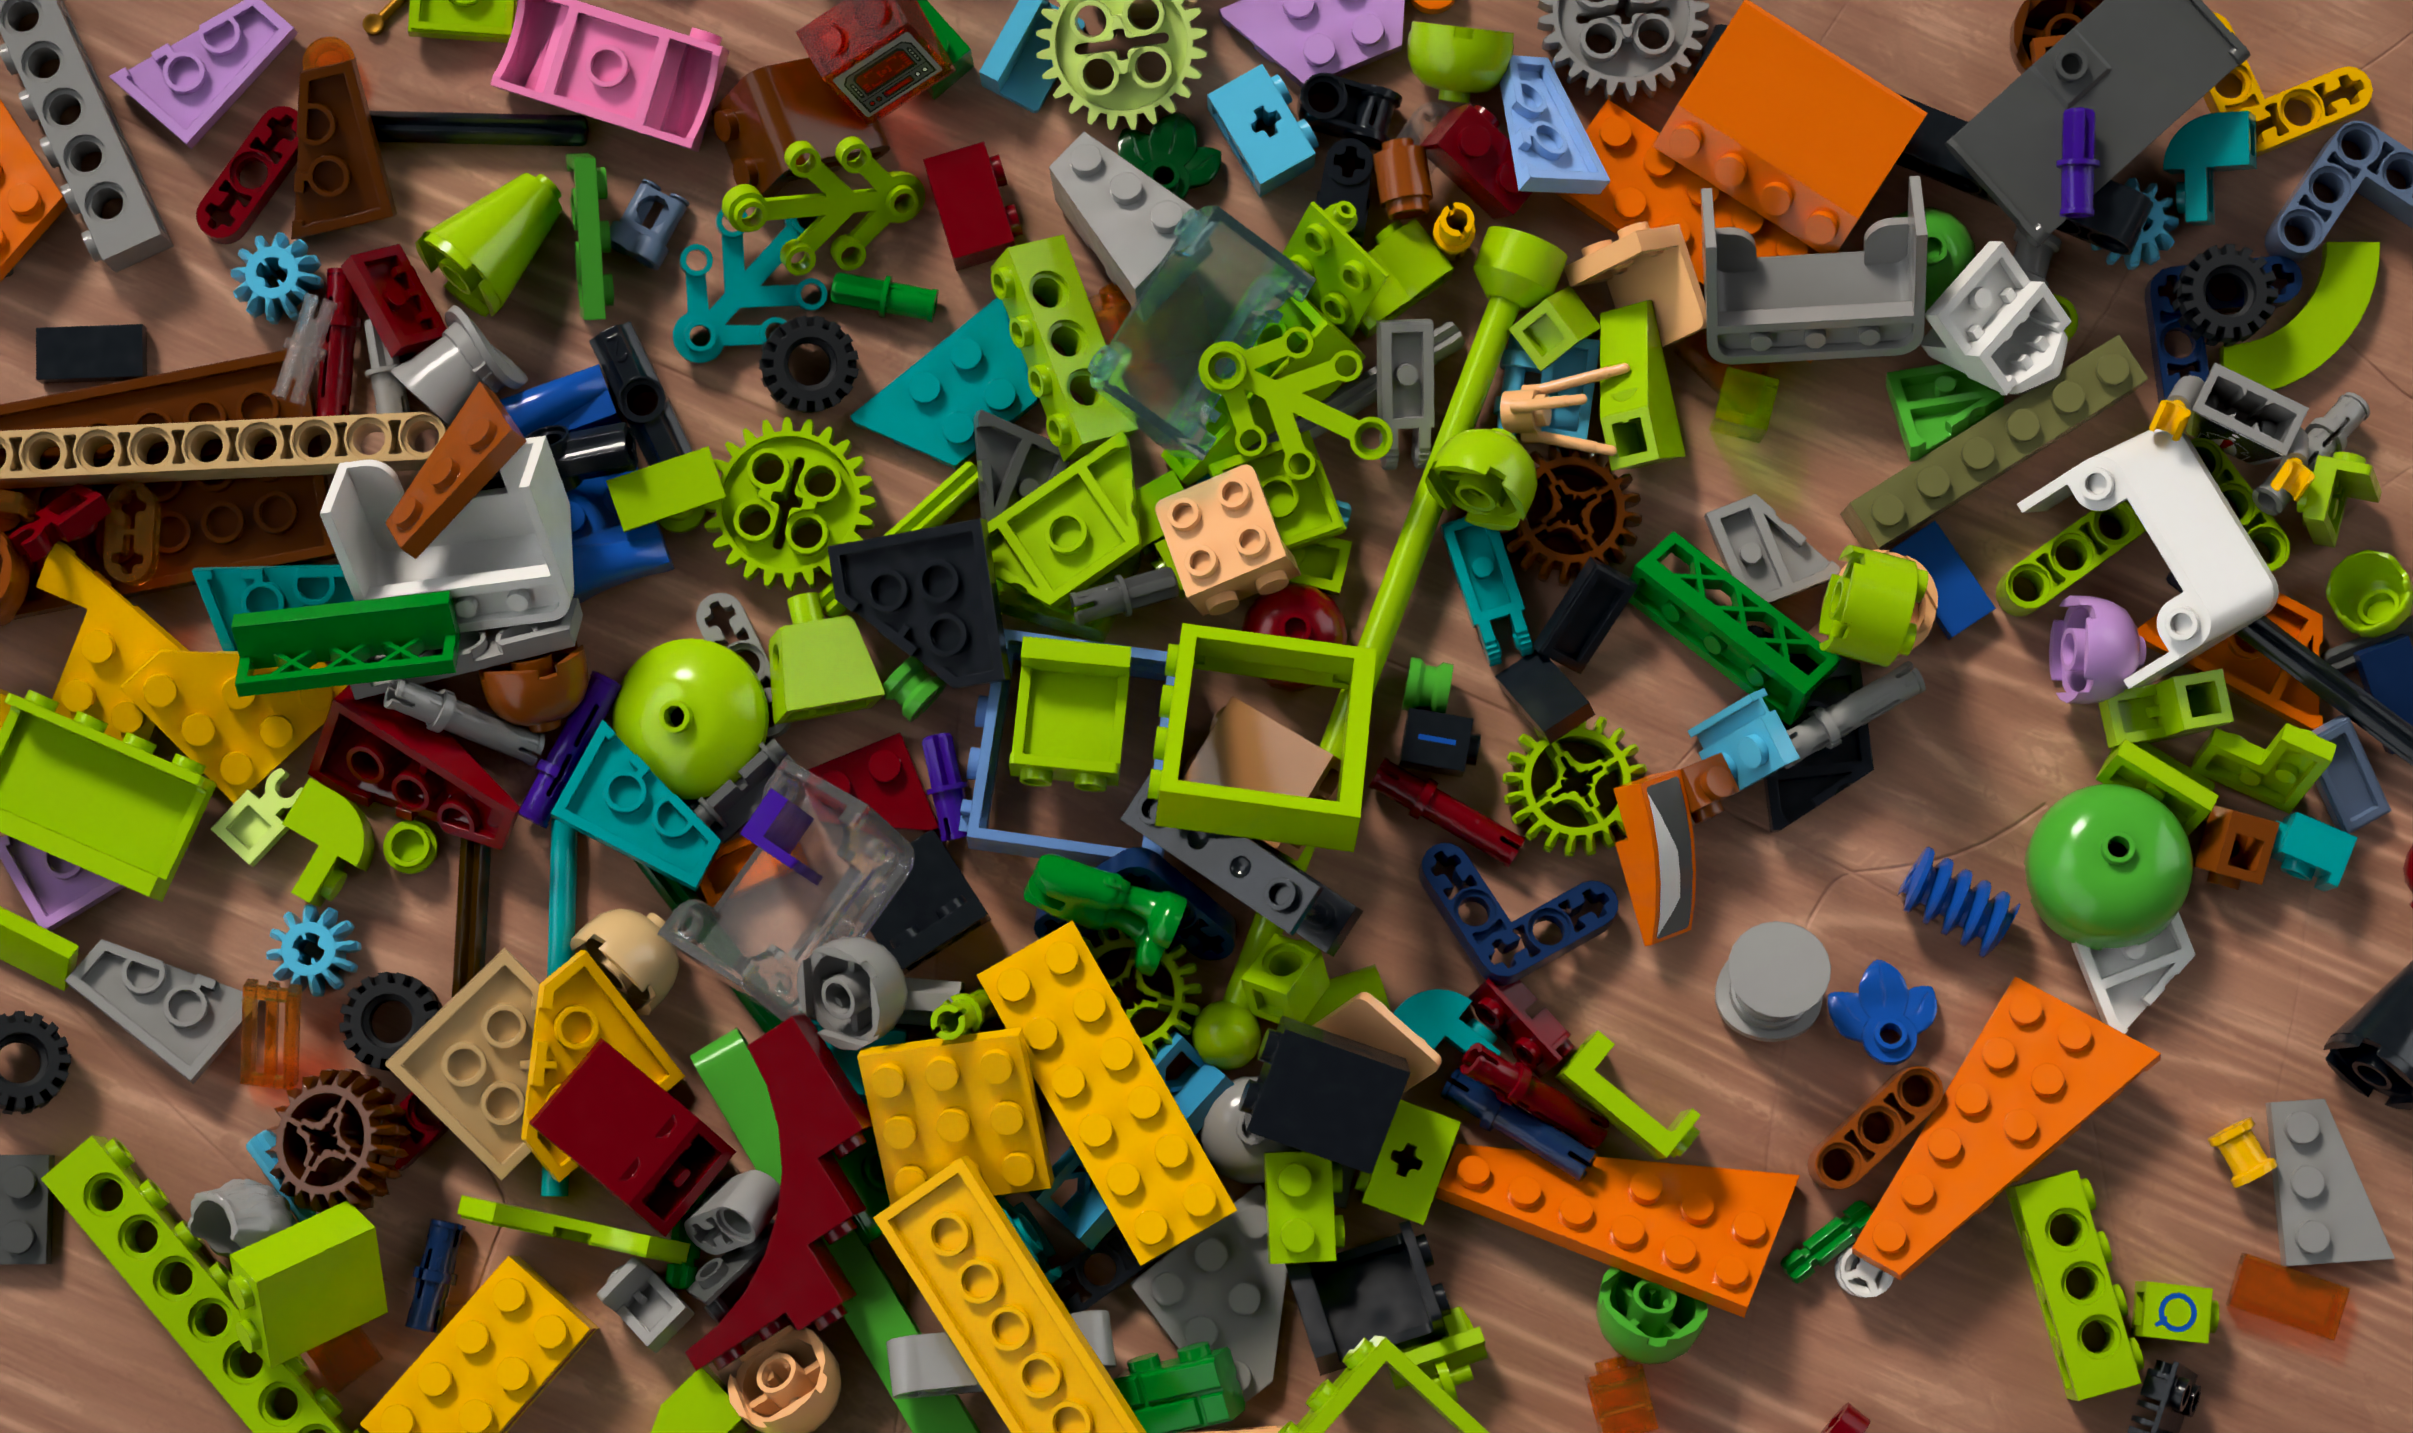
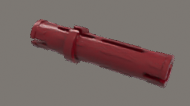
M342 268L327 269L326 303L324 314L319 316L318 327L322 328L323 331L315 417L350 415L349 406L352 391L356 332H360L362 329V320L358 318L359 299Z
M1387 757L1384 758L1368 786L1370 789H1375L1410 809L1408 815L1418 820L1422 816L1502 862L1504 866L1509 867L1519 852L1518 849L1521 848L1525 841L1524 836H1519L1437 788L1439 783L1429 778L1426 782L1394 764Z
M1475 1043L1466 1051L1462 1062L1465 1064L1460 1066L1461 1073L1496 1092L1498 1100L1508 1106L1513 1103L1521 1106L1539 1119L1573 1137L1589 1149L1597 1148L1604 1141L1608 1131L1602 1129L1599 1125L1603 1128L1609 1127L1608 1119L1590 1111L1555 1088L1538 1080V1078L1532 1075L1529 1067L1520 1062L1513 1064L1506 1061L1481 1043Z

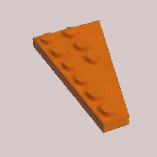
M2015 976L1944 1093L1942 1101L1932 1113L1854 1243L1852 1254L1901 1281L1951 1239V1235L1976 1213L1979 1215L1994 1202V1198L2014 1181L2018 1182L2081 1128V1124L2103 1105L2111 1103L2118 1097L2130 1082L2143 1071L2147 1072L2161 1060V1053Z

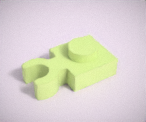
M282 768L270 774L265 784V794L261 798L247 789L211 828L218 837L246 863L253 867L289 830L288 827L282 825L284 820L280 816L286 810L292 808L303 787H300L293 796L283 798L280 794V786L290 774Z

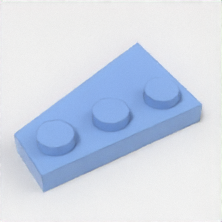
M1512 55L1507 71L1500 81V88L1518 191L1600 194L1611 180L1549 58Z

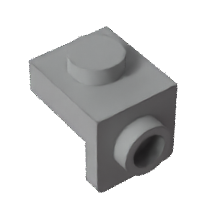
M632 1257L626 1264L615 1269L609 1276L607 1283L597 1293V1297L602 1303L615 1311L641 1341L655 1353H658L695 1314L681 1297L665 1283V1280L658 1272L637 1257Z

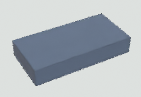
M2341 714L2312 730L2318 737L2337 745L2332 762L2315 782L2335 828L2350 834L2392 811L2350 718Z

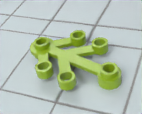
M850 136L841 140L837 145L835 151L836 159L847 172L860 173L874 187L852 190L821 161L819 153L809 142L796 141L785 152L784 160L786 165L794 175L800 178H808L823 193L764 198L756 187L749 184H740L731 188L725 194L722 200V212L732 227L740 232L757 231L769 220L819 216L797 239L786 242L780 251V260L786 269L793 275L801 276L809 273L815 266L816 255L814 252L853 213L870 211L849 234L837 237L830 248V254L837 265L843 270L852 271L864 263L866 259L865 247L890 222L903 223L912 219L920 212L925 202V189L921 181L909 172L886 171L872 157L871 150L862 139ZM852 150H861L855 160L847 161V156ZM810 153L806 163L796 165V160L800 155ZM907 194L901 202L894 204L899 195ZM756 207L750 216L742 218L745 210ZM855 247L851 256L841 258L845 249ZM805 252L802 260L791 263V259L796 253Z
M1300 326L1291 327L1285 331L1282 337L1246 350L1237 343L1229 341L1212 344L1203 352L1198 366L1199 376L1207 389L1213 393L1224 395L1237 432L1235 435V446L1244 456H1258L1265 451L1268 445L1266 431L1262 427L1255 425L1245 390L1266 400L1285 454L1283 467L1286 474L1292 479L1304 480L1309 478L1315 472L1317 466L1314 454L1306 449L1294 413L1349 439L1354 453L1363 459H1380L1390 451L1394 440L1393 432L1389 424L1383 419L1365 417L1358 420L1304 394V392L1338 380L1341 382L1356 380L1363 371V361L1356 352L1341 350L1329 361L1274 380L1254 369L1286 356L1302 359L1310 355L1314 349L1315 341L1308 329ZM1295 332L1303 333L1308 339V346L1301 353H1294L1288 347V339ZM1345 355L1353 357L1357 363L1354 374L1347 377L1340 375L1336 368L1339 358ZM1223 358L1232 359L1236 365V372L1229 379L1221 378L1216 372V365ZM1371 427L1378 429L1382 434V443L1375 449L1367 448L1362 442L1363 432ZM1248 430H1255L1261 436V445L1255 451H1248L1242 445L1241 438ZM1297 453L1305 454L1310 460V467L1304 474H1296L1290 467V460Z

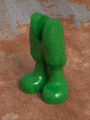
M1046 854L1040 857L1024 889L1025 901L1053 917L1068 922L1073 920L1075 924L1094 931L1100 929L1109 930L1110 927H1113L1127 934L1134 940L1136 945V969L1150 977L1155 973L1165 948L1168 949L1187 904V898L1170 891L1157 892L1131 886V883L1123 879L1120 874L1100 870L1055 854Z

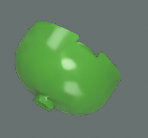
M2119 784L2087 786L2058 800L2049 808L2037 824L2029 841L2024 860L2026 882L2032 897L2030 901L2041 919L2049 928L2067 941L2076 942L2099 951L2102 948H2123L2136 944L2141 945L2159 935L2172 922L2183 905L2190 888L2193 873L2190 843L2185 830L2176 816L2162 802L2150 794ZM2120 843L2123 844L2127 850L2125 856H2113L2111 853L2117 849Z

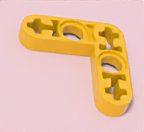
M2213 12L2215 16L2224 24V26L2230 32L2234 33L2227 19L2222 15ZM2246 60L2230 72L2241 81L2242 90L2238 97L2225 98L2217 92L2214 86L2203 98L2210 113L2250 111L2256 116V126L2265 123L2271 117L2273 127L2264 130L2256 138L2258 157L2354 117L2371 100L2373 88L2371 80L2365 72L2358 68L2347 66L2333 70L2265 99ZM2340 81L2345 88L2354 86L2357 90V94L2351 99V105L2347 98H2341L2331 102L2324 108L2322 99L2331 96L2340 87ZM2290 100H2301L2306 103L2312 114L2309 124L2297 126L2290 123L2285 117V104Z

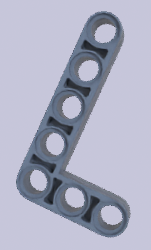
M2351 121L2344 124L2324 144L2268 228L2265 235V248L2268 255L2284 256L2293 260L2296 264L2302 262L2322 243L2355 192L2413 229V151L2367 122ZM2341 141L2355 143L2361 151V160L2348 158L2341 148ZM2386 170L2398 171L2406 181V189L2394 188L2387 180ZM2313 183L2326 185L2333 194V203L2320 201L2313 192ZM2284 227H2297L2305 237V245L2296 246L2291 244L2286 239Z

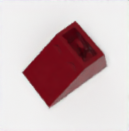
M602 1038L599 1039L529 1122L531 1126L636 1216L665 1237L736 1153L730 1145Z

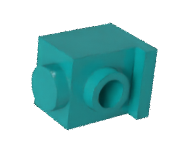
M2299 812L2285 816L2282 822L2276 820L2275 822L2280 824L2270 858L2282 862L2280 870L2305 881H2311L2313 876L2317 877L2314 888L2323 892L2337 888L2358 837Z

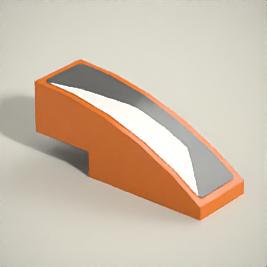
M1681 769L1651 774L1613 788L1627 835L1626 839L1615 842L1645 946L1654 945L1692 929L1696 892L1695 843L1689 802Z

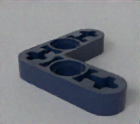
M2263 257L2268 262L2263 267L2266 273L2276 270L2278 278H2287L2288 284L2280 290L2278 298L2272 303L2276 308L2284 306L2299 293L2302 287L2303 276L2301 270L2293 260L2287 257ZM2187 265L2172 266L2160 270L2148 282L2145 288L2144 299L2159 404L2161 400L2168 398L2177 381L2181 379L2180 372L2170 376L2168 370H2182L2193 365L2195 371H2189L2185 376H2197L2205 382L2209 375L2205 338L2203 336L2198 340L2192 338L2189 334L2193 329L2189 325L2182 328L2177 321L2182 316L2180 310L2174 312L2169 298L2166 296L2160 297L2158 293L2167 284V281H2171L2174 288V285L2180 279V273ZM2209 281L2205 292L2209 306L2220 314L2239 312L2244 304V292L2238 282L2235 281L2237 285L2235 298L2230 301H2221L2211 293ZM2181 331L2190 338L2192 350L2188 357L2175 358L2166 351L2164 338L2168 332Z
M1451 843L1433 845L1426 851L1419 868V880L1422 887L1480 975L1485 980L1489 978L1495 985L1506 986L1512 984L1602 934L1611 926L1618 911L1617 896L1608 885L1600 881H1587L1511 922L1467 854L1460 847ZM1436 861H1440L1444 867L1451 864L1455 866L1452 880L1459 892L1451 900L1448 897L1451 896L1454 886L1445 874L1438 876L1433 874ZM1465 885H1469V886H1470V887H1468V888L1463 889V887H1464ZM1585 898L1591 904L1601 902L1604 905L1600 918L1594 912H1589L1578 918L1575 927L1573 926L1570 918L1581 911ZM1476 902L1486 909L1488 921L1480 926H1470L1461 920L1458 908L1464 903ZM1541 921L1555 923L1562 932V940L1554 945L1542 944L1535 938L1533 926ZM1520 939H1522L1525 948L1513 956L1510 968H1507L1503 962L1495 965L1491 962L1495 948L1500 953L1506 954L1516 949Z
M1132 847L1121 851L1094 867L1120 874L1123 879L1131 883V886L1157 892L1170 891L1187 898L1189 906L1184 910L1173 939L1182 944L1193 955L1200 959L1211 961L1226 958L1233 952L1237 930L1236 920L1233 916L1156 852L1143 847ZM1036 908L1034 931L1039 939L1069 923ZM1075 924L1082 937L1095 932Z

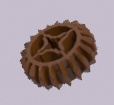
M1549 445L1548 458L1550 462H1546L1537 451L1531 452L1529 455L1534 461L1537 483H1540L1546 492L1544 497L1549 505V513L1531 528L1529 527L1527 517H1525L1524 521L1522 518L1520 519L1516 528L1512 530H1499L1500 535L1503 536L1517 534L1518 538L1512 540L1507 545V553L1513 555L1525 549L1528 554L1521 561L1520 568L1523 571H1527L1535 561L1539 562L1543 566L1538 573V580L1546 582L1552 569L1559 570L1558 583L1562 587H1566L1569 584L1571 571H1576L1578 576L1590 556L1608 566L1609 563L1605 557L1619 565L1623 564L1627 555L1617 543L1633 547L1638 539L1633 532L1624 527H1636L1642 522V515L1626 511V509L1639 504L1641 501L1640 494H1622V490L1632 483V476L1628 473L1614 479L1612 474L1615 470L1611 471L1609 460L1604 468L1596 463L1600 457L1598 453H1589L1588 458L1584 459L1579 458V450L1569 449L1568 457H1562L1559 446ZM1564 474L1577 475L1593 482L1598 488L1595 489L1593 487L1585 492H1575L1569 489L1562 479L1558 480L1556 476ZM1608 501L1612 511V527L1609 537L1599 546L1593 537L1595 531L1590 524V515L1597 511L1600 505ZM1569 503V510L1572 504L1578 508L1586 505L1576 521L1577 525H1570V520H1568L1567 524L1562 523L1560 520L1553 524L1554 520L1559 516L1562 504ZM1555 536H1563L1569 539L1576 549L1581 548L1583 554H1561L1547 548L1540 541H1546Z
M348 1068L344 1070H321L319 1077L314 1075L303 1077L302 1089L293 1088L286 1090L290 1102L288 1107L280 1106L274 1108L281 1121L279 1126L267 1129L271 1135L276 1137V1145L265 1152L271 1158H278V1163L270 1171V1174L275 1176L276 1179L283 1180L279 1191L283 1192L286 1196L295 1197L294 1204L298 1205L301 1209L312 1210L319 1214L345 1201H348L356 1209L366 1210L373 1208L374 1196L383 1197L390 1195L386 1183L387 1178L395 1180L402 1177L395 1164L397 1158L402 1159L409 1156L405 1149L399 1147L400 1139L406 1137L411 1132L406 1127L398 1126L397 1123L406 1111L401 1106L393 1105L396 1094L389 1088L381 1087L382 1081L378 1080L375 1076L363 1075L358 1070ZM330 1110L328 1115L323 1120H321L323 1116ZM356 1164L352 1171L345 1177L349 1168L352 1165ZM339 1176L344 1177L342 1180L337 1182Z

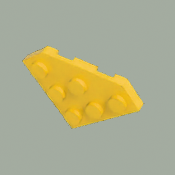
M160 649L120 686V689L189 759L206 766L203 773L210 780L217 783L216 786L233 804L247 789L251 791L325 723L333 699L347 687V685L238 697L235 686L240 660L238 651L199 652ZM318 662L310 667V669L325 668L328 665L325 662ZM278 667L254 669L253 676L270 674L278 669Z
M582 949L539 984L521 1133L523 1142L557 1182H561L578 1165L531 1126L529 1122L600 1038L610 1044L666 1092L685 1077L590 954Z

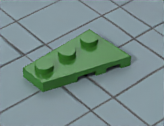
M587 152L566 153L567 172H574L575 188L571 189L570 210L574 231H578V241L574 245L580 316L584 320L606 319L605 306H614L612 274H603L602 253L611 252L610 226L608 220L600 221L598 199H607L608 196L605 167H596V158Z

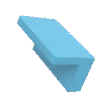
M1049 0L1018 1L979 71L982 87L1032 113L1040 111L1057 78L1043 79L1042 75L1053 67L1052 60L1040 59L1036 56V53L1050 47V41L1038 37L1036 31L1043 28H1052L1053 24L1052 21L1041 14L1043 8L1059 9V7L1051 4ZM1078 18L1079 26L1084 31L1085 23L1082 19Z

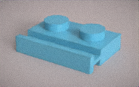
M1765 688L1745 696L1688 730L1691 738L1697 735L1703 747V750L1698 752L1702 760L1722 752L1740 792L1800 759L1776 710L1770 712L1763 700L1768 695Z

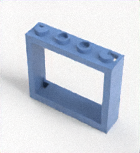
M1004 629L1011 678L1014 660L1021 661L1023 636L1117 645ZM1132 647L1130 676L1166 681V685L1174 686L1175 677L1164 676L1167 651ZM1011 680L991 683L989 696L979 695L977 702L975 727L984 728L981 748L971 747L968 759L967 779L975 780L973 799H963L960 810L961 817L958 831L967 832L968 849L1039 859L1042 855L1055 854L1089 866H1098L1121 851L1129 849L988 829ZM1161 717L1160 727L1168 728L1169 718ZM1155 759L1153 769L1162 770L1163 760ZM1143 835L1142 847L1150 849L1164 858L1165 849Z

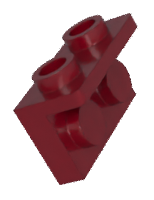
M400 244L351 255L341 265L343 272L391 358L411 353L415 357L442 338V333L447 328Z

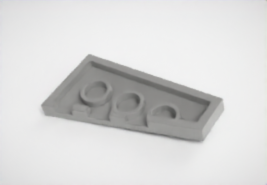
M572 598L566 615L555 621L462 632L456 673L406 679L416 684H423L574 647L583 618L579 599ZM443 649L426 650L419 654L418 657L442 655ZM372 656L365 660L364 663L379 662L387 656ZM392 680L350 685L355 700L386 693L388 686L393 689L397 688V686L391 684Z

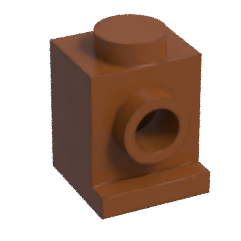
M1722 752L1681 769L1689 802L1692 827L1724 812L1721 801L1740 792Z
M2214 805L2212 811L2208 814L2209 817L2194 867L2209 871L2208 882L2239 890L2241 880L2262 885L2280 823Z

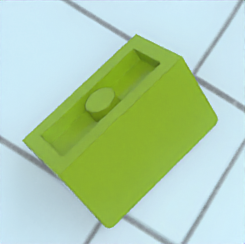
M2125 739L2118 747L2111 748L2096 777V780L2103 784L2129 786L2158 799L2176 816L2187 835H2190L2208 816L2219 795L2213 792L2215 784L2211 780L2191 770L2188 766L2148 742L2133 744Z

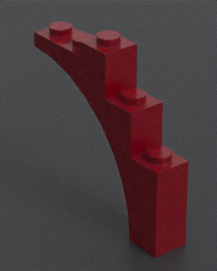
M805 1013L791 1016L747 1045L767 1085L778 1124L782 1166L778 1212L765 1255L744 1294L714 1329L685 1351L696 1371L711 1363L715 1365L718 1371L746 1354L741 1344L757 1333L764 1342L789 1326L791 1323L786 1316L787 1314L798 1331L813 1323L821 1331L848 1314L842 1304L857 1295L822 1238H825L829 1245L842 1239L857 1228L853 1218L867 1210L832 1153L835 1152L840 1160L867 1143L862 1133L873 1126L866 1106L825 1041L817 1033L818 1030L810 1017H807Z

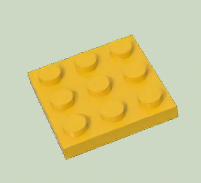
M1022 1027L966 1034L953 1040L936 1038L861 1048L857 1059L890 1206L966 1155H968L994 1196L1052 1188L1055 1179Z

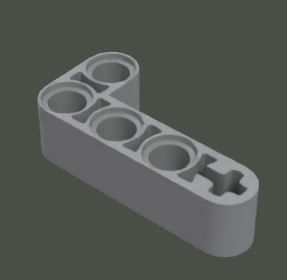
M1090 1310L1071 1313L1070 1315L1107 1372L1116 1367L1109 1311ZM947 1332L909 1335L886 1342L893 1398L910 1399L984 1392Z

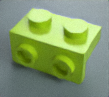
M2334 452L2333 458L2318 455L2313 472L2315 478L2297 502V512L2303 513V526L2307 527L2314 544L2335 548L2348 497L2376 503L2380 501L2382 491L2373 466L2366 464L2364 457L2349 452Z
M1305 1151L1264 1152L1268 1263L1336 1261V1248L1345 1247L1343 1215H1334L1333 1193H1342L1341 1164Z

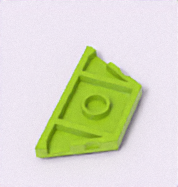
M1122 430L987 523L997 580L1055 610L1069 600V593L1084 590L1143 549L1130 442Z

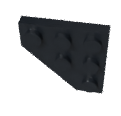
M979 518L827 546L835 600L851 612L860 615L876 627L879 633L911 657H916L936 672L937 676L951 687L962 689L1011 680L986 519Z

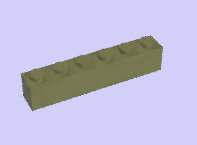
M2118 334L2064 368L2058 379L2024 393L1856 498L1846 506L1840 515L1862 548L1883 550L2131 395L2149 378Z

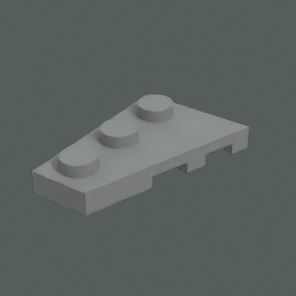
M103 939L96 944L65 980L70 987L192 1084L199 1079L265 1002L262 996L218 983L217 980L173 967L159 959Z

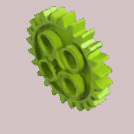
M790 417L784 418L782 430L774 432L771 424L766 419L763 420L762 424L763 436L756 438L751 431L745 428L742 430L746 442L745 446L739 448L731 442L727 441L725 443L732 457L729 462L713 459L717 471L721 474L720 480L726 499L702 506L706 511L717 514L716 517L705 522L704 526L707 532L723 533L712 544L717 552L730 548L733 549L726 560L729 568L733 569L746 562L743 576L747 581H752L761 571L764 573V585L767 589L771 590L777 578L783 577L788 591L793 592L797 577L804 576L808 585L813 589L816 588V572L822 570L832 580L827 546L863 540L857 534L858 529H874L875 524L873 520L863 515L862 511L877 507V502L875 498L861 494V492L872 487L874 482L871 476H856L866 464L863 457L858 456L847 460L846 457L852 448L851 442L846 439L833 446L835 433L830 426L817 437L815 436L812 419L805 421L800 432L795 431ZM798 459H803L805 461L804 468L799 475L795 487V496L801 507L790 509L784 545L781 549L777 550L774 548V542L780 532L784 519V513L777 502L778 500H788L793 482L795 462ZM778 461L784 465V472L777 482L763 484L756 479L757 471L764 462ZM828 473L836 478V485L828 495L816 497L808 492V484L815 475ZM759 511L769 514L770 525L763 534L754 536L743 531V523L751 513ZM806 524H815L822 529L820 542L811 548H801L795 544L797 530Z

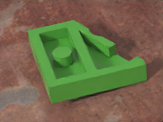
M1946 364L1887 372L1886 389L1910 462L1919 460L2004 406V395H2001L2000 392L1968 378L1965 373Z

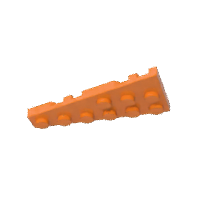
M1466 1144L1456 1145L1437 1187V1199L1745 1318L1800 1175L1596 1157L1591 1169L1589 1167L1586 1168L1587 1175L1585 1178L1578 1182L1574 1180V1177L1530 1150Z

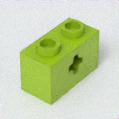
M1400 1099L1372 1174L1360 1171L1354 1188L1364 1192L1360 1203L1404 1220H1409L1420 1226L1424 1225L1461 1122ZM1408 1145L1414 1148L1413 1158L1420 1161L1418 1170L1409 1169L1403 1177L1396 1174L1398 1164L1390 1160L1392 1152L1400 1153Z

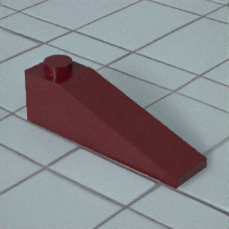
M348 685L333 699L307 773L308 775L354 803L369 807L373 802L395 808L397 817L413 821L417 816L438 822L446 833L498 850H502L506 846L521 808L446 730L436 733L427 729L426 723L396 710L385 708L383 703L385 693L355 700L351 686Z

